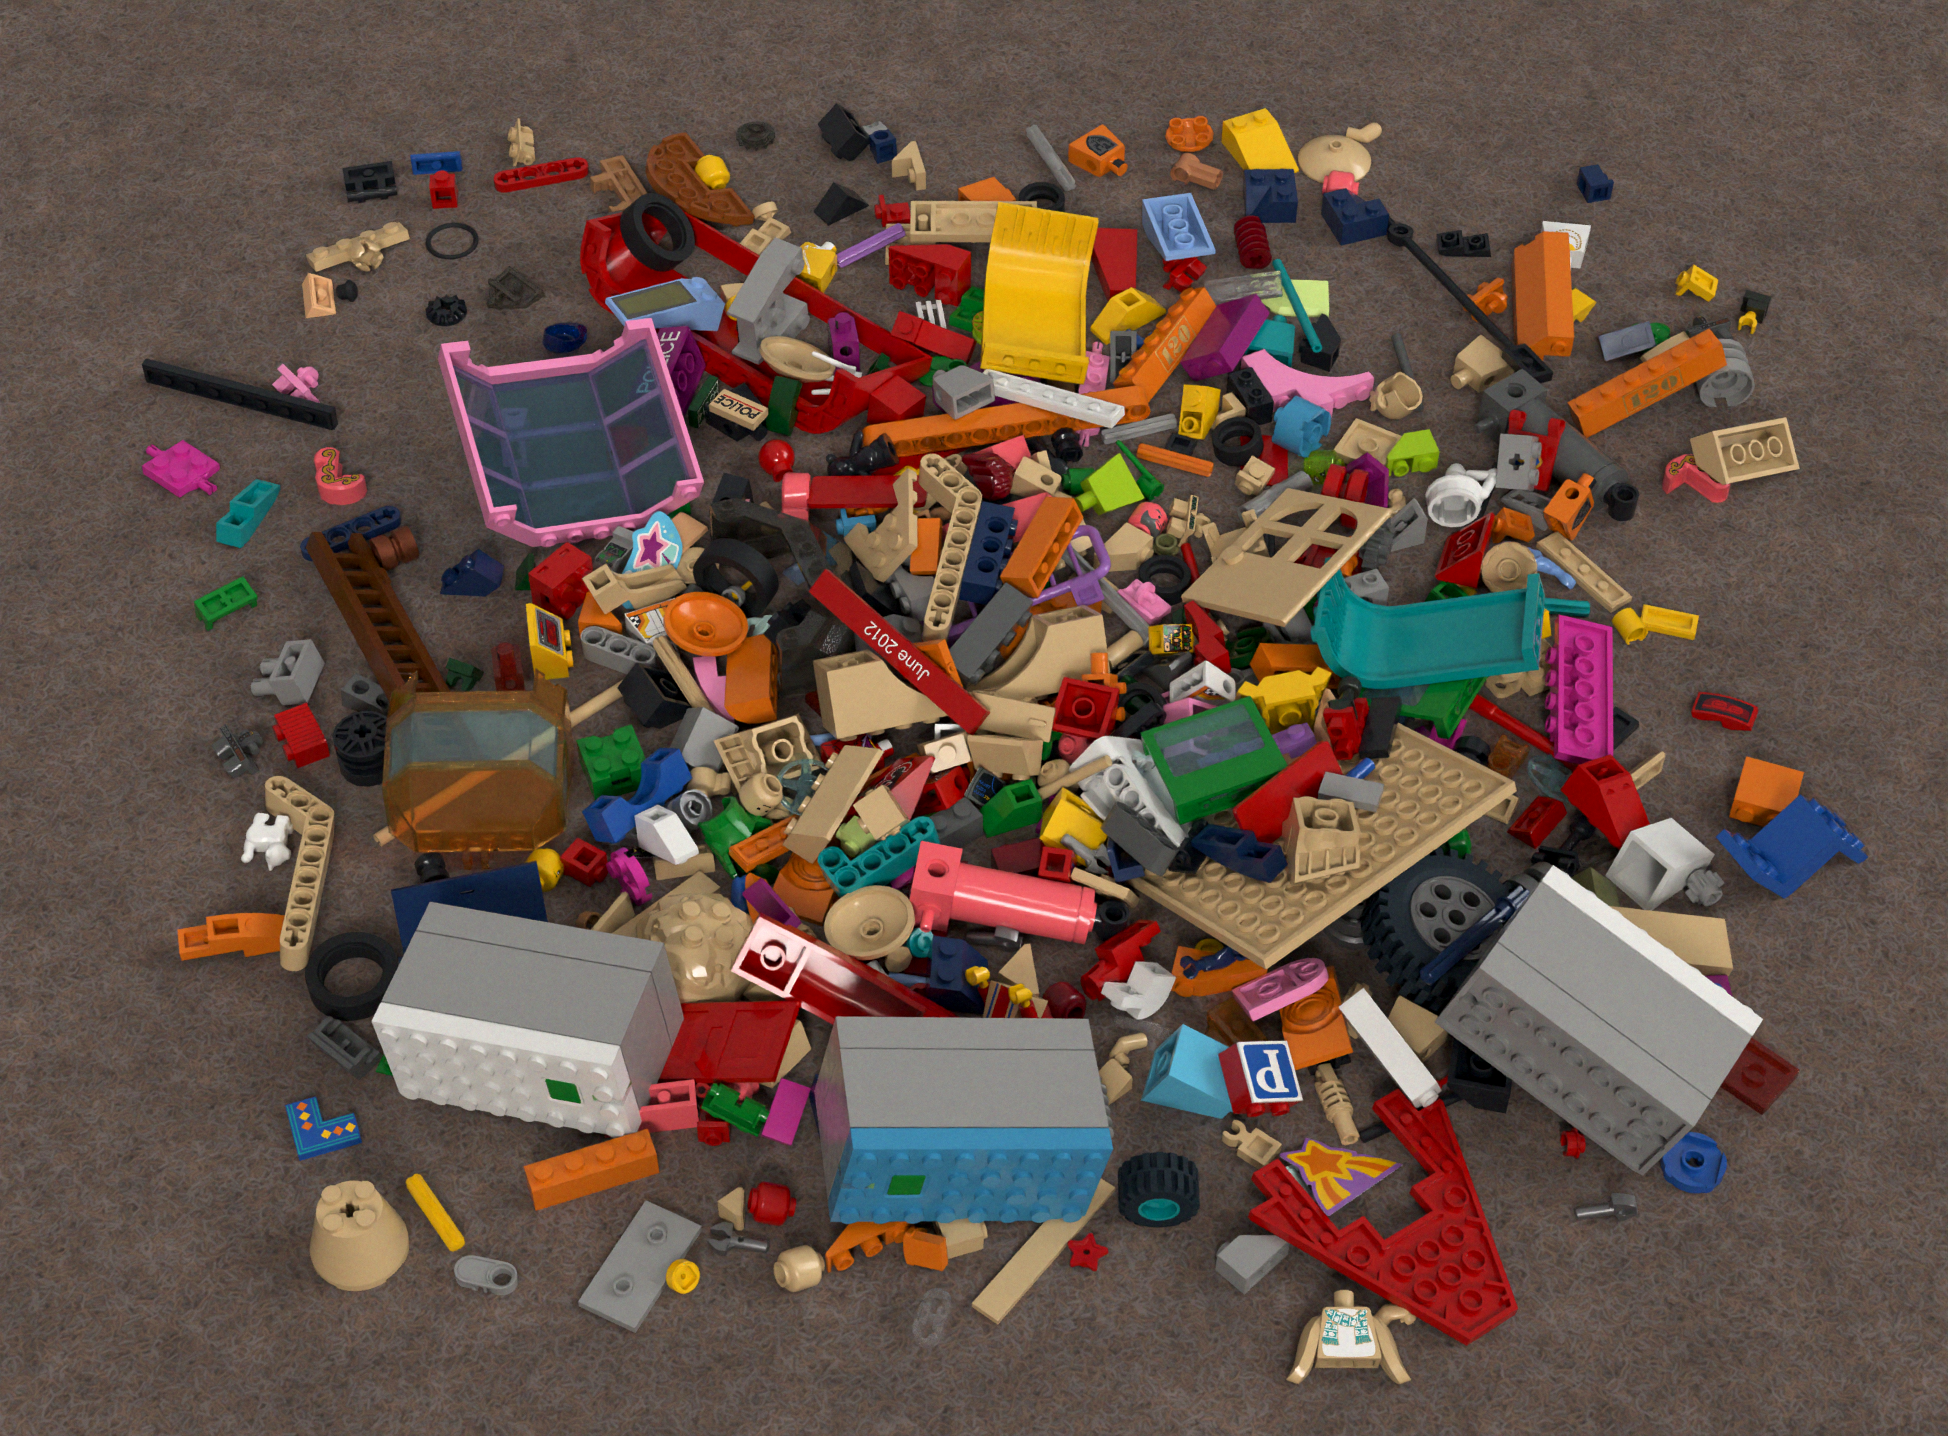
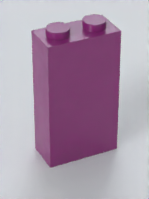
M1257 293L1216 306L1180 361L1192 380H1203L1232 372L1270 314Z

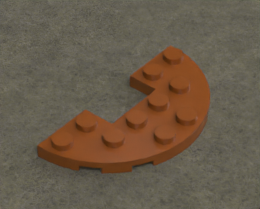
M686 132L670 135L663 138L661 144L653 145L648 153L645 172L650 185L657 194L669 198L688 214L704 220L730 224L735 227L753 224L754 214L732 188L710 190L694 171L699 159L705 155Z

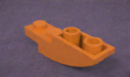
M267 913L223 914L206 917V925L177 929L181 961L240 950L244 951L245 957L280 951V935L285 915Z

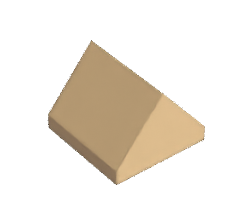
M737 1187L717 1201L719 1217L726 1222L734 1223L736 1230H743L746 1206L745 1192L743 1187Z

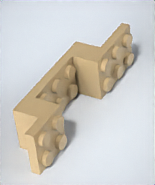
M911 201L910 224H901L906 235L886 246L885 265H889L890 246L936 245V242H990L998 202L1037 208V201ZM886 224V229L895 224Z

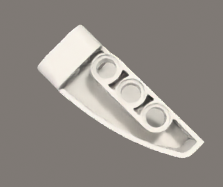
M1113 736L1100 737L1070 766L1069 773L1105 755L1111 758L1112 766L1077 783L1083 791L1080 795L1082 799L1103 821L1115 802L1118 801L1134 809L1177 847L1180 846L1185 837L1189 838L1188 832L1192 828V824L1188 822L1179 825L1175 816L1173 800L1156 766L1153 768L1155 764L1151 756H1145L1142 740Z

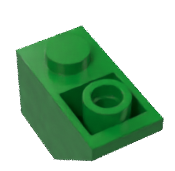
M1032 779L1003 787L979 810L983 815V831L986 838L1040 822L1042 818V799Z

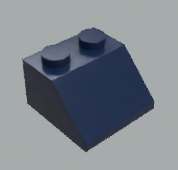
M933 936L927 955L925 997L947 1010L983 1015L984 1002L978 991L979 984L970 985L966 979L965 971L973 966L988 969V960L962 939Z

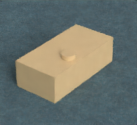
M1610 906L1612 909L1619 911L1623 917L1638 928L1645 930L1650 937L1661 945L1672 950L1680 959L1698 969L1702 975L1729 976L1733 970L1725 919Z

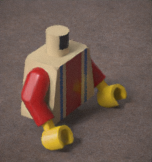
M973 966L965 971L966 979L970 985L979 984L978 991L984 1002L983 1018L1042 1017L1048 1001L1032 994L1022 983L1012 986L992 980L987 982L990 978V972L985 967Z

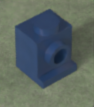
M1597 164L1580 167L1577 186L1586 202L1592 203L1611 199L1614 182L1612 179L1608 180L1607 175L1602 172L1600 166Z

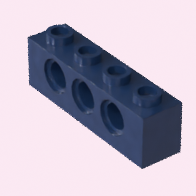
M982 501L961 582L959 600L987 605L1001 589L1003 582L999 577L1008 563V559H1004L1005 555L1010 556L1013 539H1009L1010 535L1015 536L1018 520L1013 519L1015 508Z

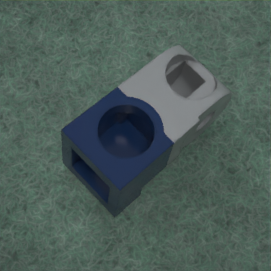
M881 121L861 126L871 141L867 147L873 153L877 164L892 160L897 156L896 138Z

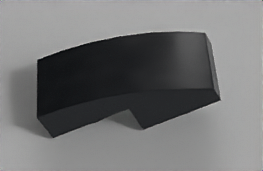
M1462 230L1437 234L1440 255L1450 257H1491L1488 233L1463 237Z

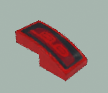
M1699 692L1691 713L1693 718L1699 720L1721 721L1722 727L1730 730L1751 731L1758 714V707L1730 696Z

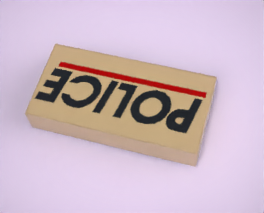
M723 389L709 404L710 412L753 431L768 416L767 407L726 389Z

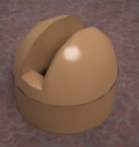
M593 911L582 912L579 914L578 919H576V927L590 930L586 924H591L592 928L601 916Z

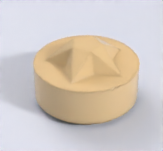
M772 201L758 205L752 210L755 220L767 221L769 217L772 218L778 212L775 202Z

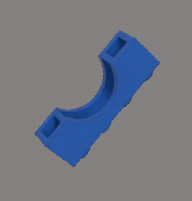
M659 748L641 763L640 785L630 800L625 801L621 796L601 795L582 811L596 841L610 842L611 844L622 841L626 837V833L636 827L635 815L656 805L663 806L669 797L683 790V786L692 779V776L680 749Z

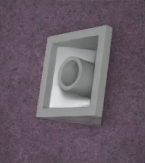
M704 707L688 708L670 748L680 749L689 770L696 767H707L718 774L723 760L713 740L735 734L739 727Z

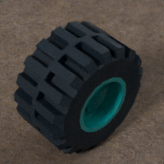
M1171 1152L1142 1153V1155L1131 1157V1160H1126L1122 1163V1167L1118 1169V1208L1120 1214L1125 1216V1219L1129 1222L1148 1227L1177 1226L1182 1222L1191 1220V1217L1195 1216L1200 1208L1199 1176L1195 1163L1188 1161L1187 1157L1178 1156L1176 1153Z

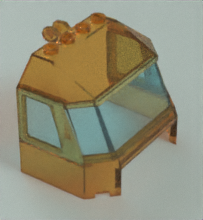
M535 668L533 691L416 692L418 671L416 670L409 677L408 682L402 687L398 686L391 693L386 719L382 793L388 830L392 836L415 853L462 852L464 870H468L473 865L471 852L481 851L482 868L490 869V851H534L567 830L574 766V746L567 689L560 684H552L545 679L544 673Z

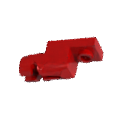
M1139 919L1094 948L1099 961L1087 973L1082 975L1080 980L1083 991L1092 1001L1095 999L1101 1001L1106 998L1101 993L1105 982L1127 983L1135 962H1145L1140 947L1151 943V938L1161 932L1157 921Z

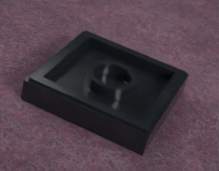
M854 562L849 567V571L858 596L882 617L892 614L903 616L891 588L885 583L876 580L873 574L858 562Z

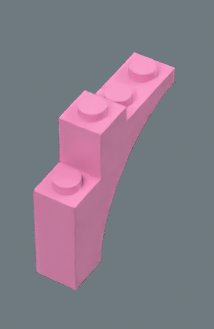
M1265 349L1243 356L1241 359V370L1252 367L1273 399V412H1276L1280 407L1284 408L1294 396H1299L1323 407L1331 414L1332 418L1333 408L1340 409L1347 403L1356 400H1366L1370 396V391L1373 390L1374 377L1370 372L1343 377L1312 375L1282 364L1267 353Z

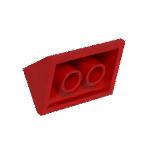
M1492 512L1447 537L1435 573L1437 580L1477 588L1482 572L1483 559L1489 548L1495 518Z

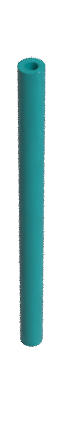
M1275 259L1272 262L1274 270L1313 352L1318 353L1322 350L1320 340L1282 261Z

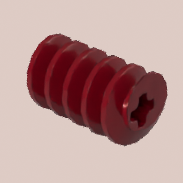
M1252 215L1242 217L1236 221L1233 232L1241 264L1245 268L1250 269L1267 267L1272 261V255L1267 240L1266 228L1261 223L1260 218Z

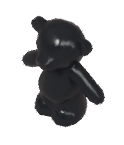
M860 430L856 431L852 439L849 457H836L833 454L826 456L828 476H873L869 471L899 464V458L892 440L886 433H883L868 446L862 447L864 434Z

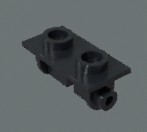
M1205 819L1195 820L1192 823V828L1188 832L1189 838L1185 837L1178 847L1179 851L1168 868L1169 871L1196 874L1207 856L1193 847L1191 840L1209 824Z

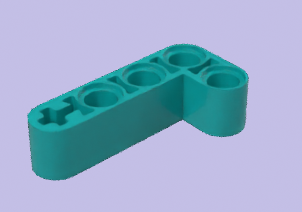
M917 817L901 827V832L897 835H889L885 840L878 842L851 861L838 847L833 846L823 849L818 855V863L826 882L839 898L862 887L885 886L916 865L921 841L940 844L933 821L929 817Z

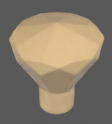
M901 945L892 953L885 955V966L888 971L899 973L909 966L912 959L909 948Z

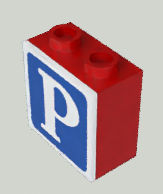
M1287 1041L1237 1042L1218 1054L1233 1114H1247V1117H1257L1265 1113H1271L1272 1116H1281L1289 1113L1290 1107L1303 1101Z

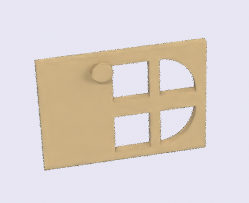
M1287 488L1230 547L1222 551L1221 556L1181 595L1183 603L1194 601L1200 607L1285 627L1392 515V511L1389 508ZM1319 509L1302 527L1277 522L1281 518L1295 512ZM1341 513L1347 514L1357 521L1356 531L1351 538L1324 531ZM1264 533L1289 538L1288 542L1272 558L1246 551ZM1311 544L1339 549L1321 569L1294 563Z

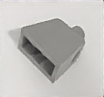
M958 366L948 372L938 370L933 375L935 401L954 420L995 401L994 384L991 376L966 366Z

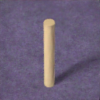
M1105 755L1037 791L1041 799L1044 800L1058 793L1062 787L1066 789L1112 766V760L1108 755Z

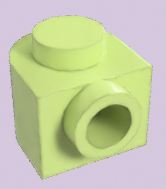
M855 815L848 823H843L836 833V838L841 841V848L851 857L859 856L877 842L871 832L866 834L857 822L859 817Z

